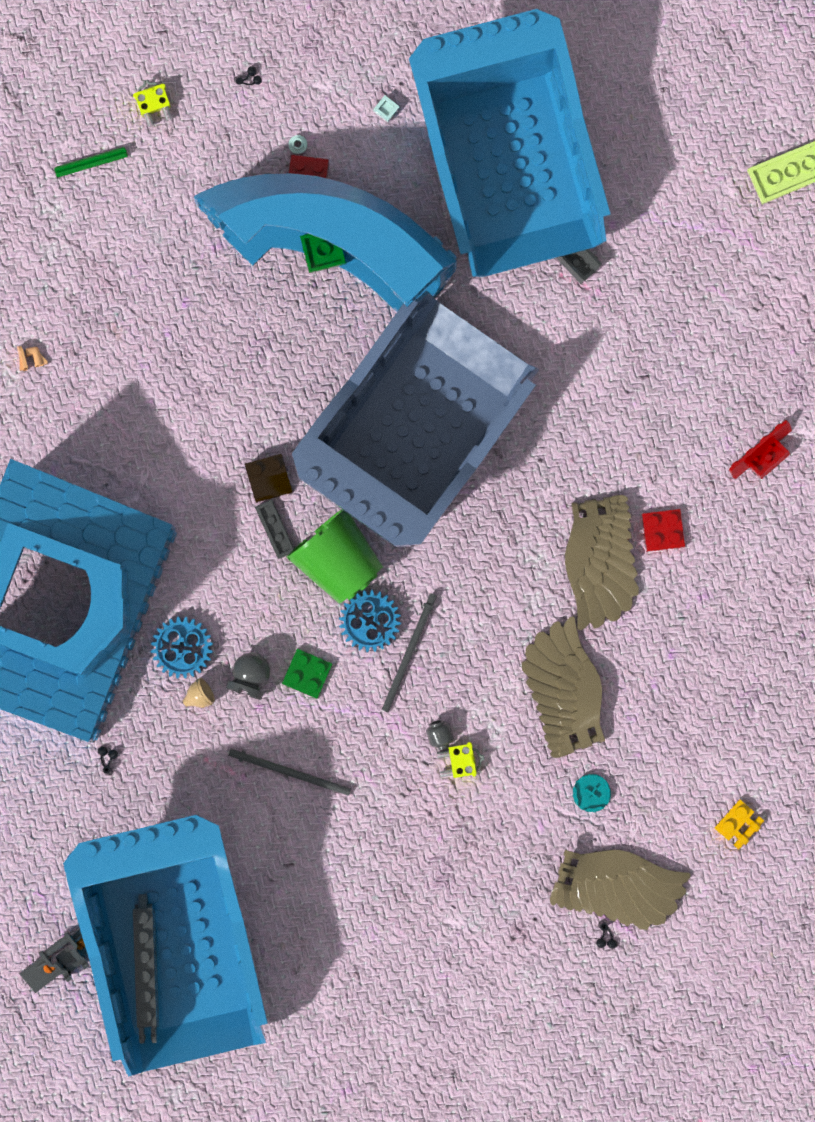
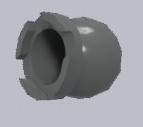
M244 653L234 663L232 670L234 680L228 681L226 688L237 693H241V690L246 691L249 697L261 700L264 692H261L260 688L270 678L269 663L259 653Z

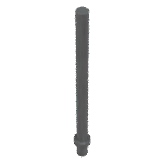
M430 593L427 602L423 604L424 609L381 709L385 712H389L429 614L431 610H434L433 605L437 598L435 594Z
M230 749L228 755L239 759V762L245 761L349 796L351 788L246 754V751L243 750L240 752Z

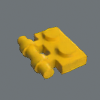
M739 799L714 829L728 841L735 836L738 840L733 845L739 850L743 845L746 846L749 842L748 839L755 831L758 832L761 829L760 826L764 820L758 816L755 821H752L750 817L754 811ZM746 823L749 827L741 834L738 830Z

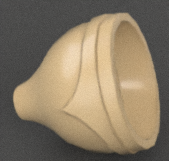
M203 678L195 680L190 685L183 699V704L186 707L204 708L215 702L214 694Z

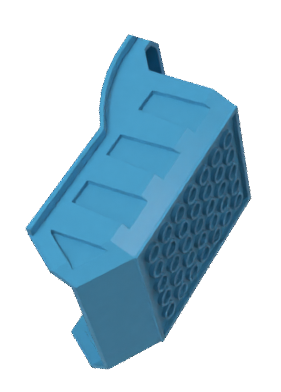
M534 9L423 39L410 56L409 62L460 255L467 253L472 276L486 277L595 248L606 242L603 217L611 214L584 121L576 80L560 18L539 9Z
M193 815L79 843L63 865L78 924L90 960L112 1060H121L129 1077L174 1064L266 1043L262 1025L268 1024L219 825L198 815ZM139 894H148V904H153V909H155L159 1004L157 1043H152L151 1028H145L146 1040L145 1043L140 1044L139 1028H137L133 909H135V905H139Z

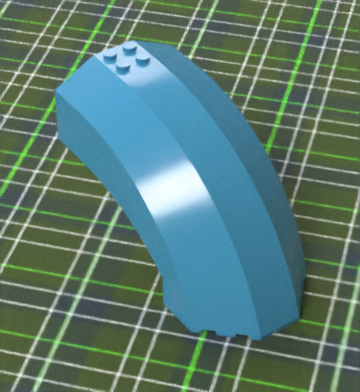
M292 173L262 174L222 183L193 197L197 207L208 216L207 218L217 229L220 228L224 231L223 237L252 266L271 248L288 249L304 253L300 236L311 234L342 248L346 265L338 267L350 272L367 284L396 312L403 303L408 307L425 291H428L435 298L444 289L457 269V261L455 260L457 257L450 250L446 251L442 247L443 243L436 236L434 238L431 237L410 217L388 202L343 182L318 176Z

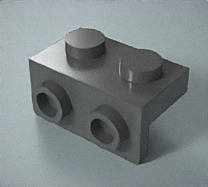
M589 249L557 257V260L580 284L595 274L602 265L598 257Z

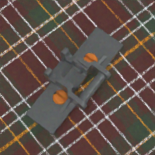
M80 928L72 934L65 932V936L45 951L41 950L39 952L41 957L19 973L35 993L60 974L69 982L72 979L71 972L80 965L84 969L89 967V963L84 957L87 955V950ZM70 942L69 945H67L65 948H63L57 954L51 957L52 954H54L56 951H58L60 948H62L64 945Z

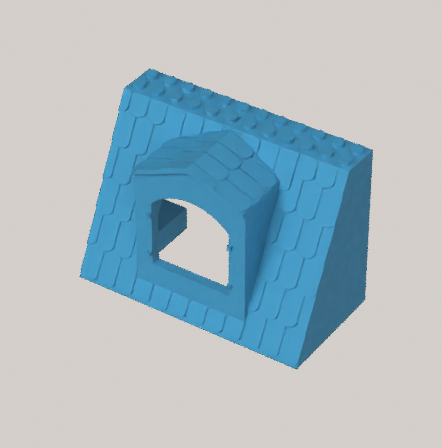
M10 459L0 484V609L24 548L85 570L91 586V603L88 615L80 629L69 640L57 647L0 626L1 710L90 743L98 740L101 733L99 726L101 722H105L108 715L106 708L108 704H112L115 697L113 693L114 687L119 686L122 678L119 674L121 669H125L129 658L126 656L128 651H132L136 640L133 638L135 633H139L142 627L141 617L143 614L146 615L150 605L148 604V599L150 596L153 597L155 593L156 578L160 579L163 568L161 565L163 560L167 561L170 550H168L170 542L174 543L177 532H175L176 528L172 524Z

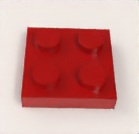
M680 509L642 514L646 552L685 548Z

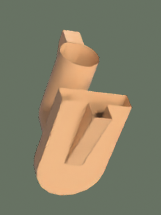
M17 346L20 371H27L28 365L22 346ZM38 347L25 349L26 357H33L35 367L48 364L47 360L40 354Z

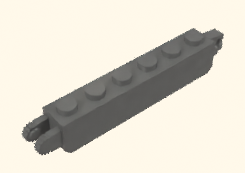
M139 894V905H135V909H133L137 1028H139L140 1044L145 1043L146 1040L145 1028H151L152 1043H157L159 1004L155 909H153V904H148V894Z

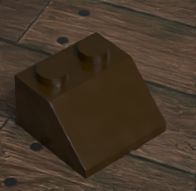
M282 454L245 463L256 503L293 493Z

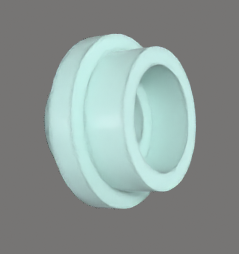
M301 135L293 136L288 144L290 151L294 154L304 153L307 149V140ZM295 142H301V146L295 147Z

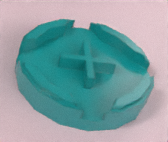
M587 774L576 781L572 796L575 804L580 809L586 812H597L608 804L611 798V789L609 783L603 777L597 774Z

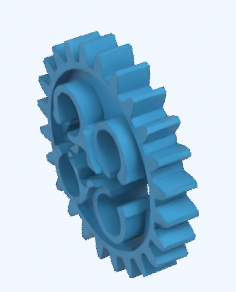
M364 590L363 596L360 597L357 593V599H350L351 604L344 603L347 609L340 610L344 617H339V620L343 621L344 624H341L339 628H345V631L341 633L342 636L348 635L346 642L352 640V647L358 644L359 651L366 647V652L368 653L370 647H373L374 652H376L377 646L384 650V643L390 646L389 639H396L393 632L399 633L395 626L401 625V622L396 621L401 616L394 613L398 610V607H391L394 601L387 602L388 595L381 598L380 591L375 596L373 590H371L370 595H367ZM365 603L372 604V611L370 613L363 612L362 614L369 619L371 616L374 617V623L379 626L381 625L378 622L380 614H386L389 617L388 622L383 625L384 628L392 629L385 632V639H383L381 632H378L376 639H368L367 632L371 629L377 630V628L372 624L367 626L366 620L362 617H359L362 621L360 628L354 629L351 626V622L356 619V616L348 615V613L355 611V604H357L360 611Z
M177 617L175 623L172 619H169L170 625L162 623L164 629L157 628V631L160 633L159 636L153 635L157 639V642L151 643V645L156 647V649L151 650V653L157 654L153 660L160 661L157 664L158 668L164 666L163 673L169 670V677H172L174 673H176L177 679L180 678L181 674L187 679L188 673L195 677L194 671L197 670L199 673H202L200 667L207 668V665L204 663L205 660L211 661L207 656L213 653L212 650L208 649V647L213 646V643L207 641L211 638V635L205 636L204 634L207 632V629L200 630L202 623L195 626V619H192L190 623H188V617H185L183 622H181L180 617ZM172 632H177L179 639L176 642H172V645L181 646L184 643V646L193 648V645L188 643V638L190 635H197L198 642L195 645L200 647L205 644L201 649L203 658L195 653V661L192 664H187L185 657L191 654L192 651L183 650L180 653L179 649L171 648L176 653V659L168 661L166 655L169 651L164 649L159 652L164 646L161 638L169 643V635Z

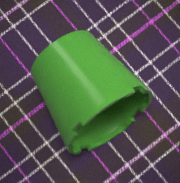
M342 509L314 531L316 534L310 540H303L287 555V559L338 604L346 599H352L359 590L365 589L378 576L377 573L383 567L352 516Z

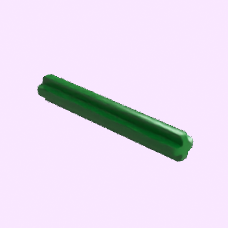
M121 147L56 166L54 171L57 177H62L127 158L128 153L125 147Z

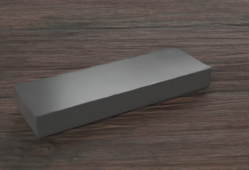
M269 500L256 506L255 509L279 560L286 557L294 547L273 500Z

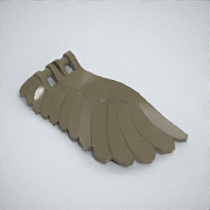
M624 495L604 497L603 500L597 501L596 499L585 500L584 503L578 504L577 502L571 503L574 520L565 551V567L576 601L578 630H583L589 623L592 624L594 629L599 628L604 624L605 618L609 621H617L622 611L631 610L632 597L639 595V587L634 580L638 574L632 565L635 562V558L630 552L633 549V545L628 541L632 538L628 528H631L629 521L631 515L627 511L629 506L625 503L628 501V498ZM604 507L606 514L599 515L598 508ZM586 510L587 517L580 518L579 511Z
M573 616L569 617L564 626L559 621L554 622L549 628L550 634L544 631L538 632L535 636L534 644L526 646L525 655L527 660L521 662L522 671L528 676L526 684L533 691L531 694L533 700L538 703L536 709L542 714L539 718L545 724L542 729L546 733L544 738L549 743L547 747L552 751L550 753L552 758L564 757L574 753V750L580 748L583 750L591 747L596 742H605L600 726L602 702L600 676L581 645L575 617ZM595 728L596 735L589 736L588 729ZM576 734L578 741L571 743L569 736Z
M565 850L563 854L565 856L564 861L560 864L558 870L559 877L555 881L550 895V904L554 906L557 903L560 908L566 907L570 911L575 909L581 912L584 909L586 913L591 915L595 912L599 917L605 914L612 921L618 919L626 926L633 923L641 930H648L650 924H664L666 916L672 915L677 911L675 900L681 899L686 894L687 890L682 884L686 883L691 875L686 872L664 869L638 855L623 850H605L586 854ZM572 858L578 860L577 867L570 865ZM567 877L573 878L571 885L565 884Z

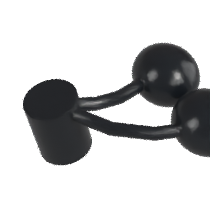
M254 66L248 67V75L245 79L239 76L234 77V83L238 85H259L262 82L260 76H255L257 70ZM249 76H255L253 78L254 83L247 84L243 81L248 79Z
M101 746L98 748V754L101 755L100 759L104 767L103 772L110 776L113 771L109 764L112 759L118 757V752L116 750L108 752L106 747ZM108 753L110 760L108 761L107 766H105L102 760V756H105Z
M600 921L598 927L603 930V935L596 941L597 947L604 948L606 946V941L603 938L605 930H607L612 938L607 942V946L610 949H615L618 946L617 941L613 939L608 925L604 921Z

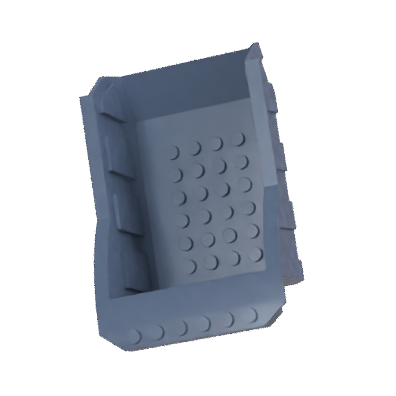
M425 291L408 307L404 303L350 379L324 409L292 452L298 477L302 482L395 547L420 545L479 467L536 385L532 381L540 369L518 358L439 303L428 291Z

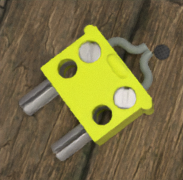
M149 80L143 81L144 84L139 87L138 92L133 94V97L137 101L142 117L145 116L148 127L151 126L147 115L151 125L154 126L151 114L161 110L166 121L169 120L165 109L169 119L172 120L169 111L171 106L165 92V84L158 85L156 82H149ZM146 82L149 85H155L154 87L141 91V89L146 86ZM162 99L166 100L165 103H160ZM144 105L148 106L147 109H142Z
M468 742L466 745L449 747V750L437 752V755L450 753L437 756V758L450 757L452 769L440 771V774L453 773L440 775L441 778L448 776L458 778L470 775L476 777L477 770L481 767V762L484 760V755H481L478 749L473 748L471 742ZM456 749L460 750L459 755L455 754ZM474 751H476L477 755L481 757L477 767L475 762ZM459 768L463 769L462 774L458 773Z

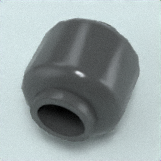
M444 720L431 722L426 730L429 744L432 747H438V750L448 748L449 743L454 739L450 724L444 722Z

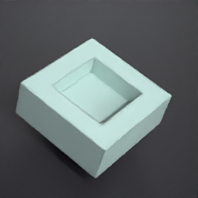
M384 95L373 109V112L388 123L400 109V106Z

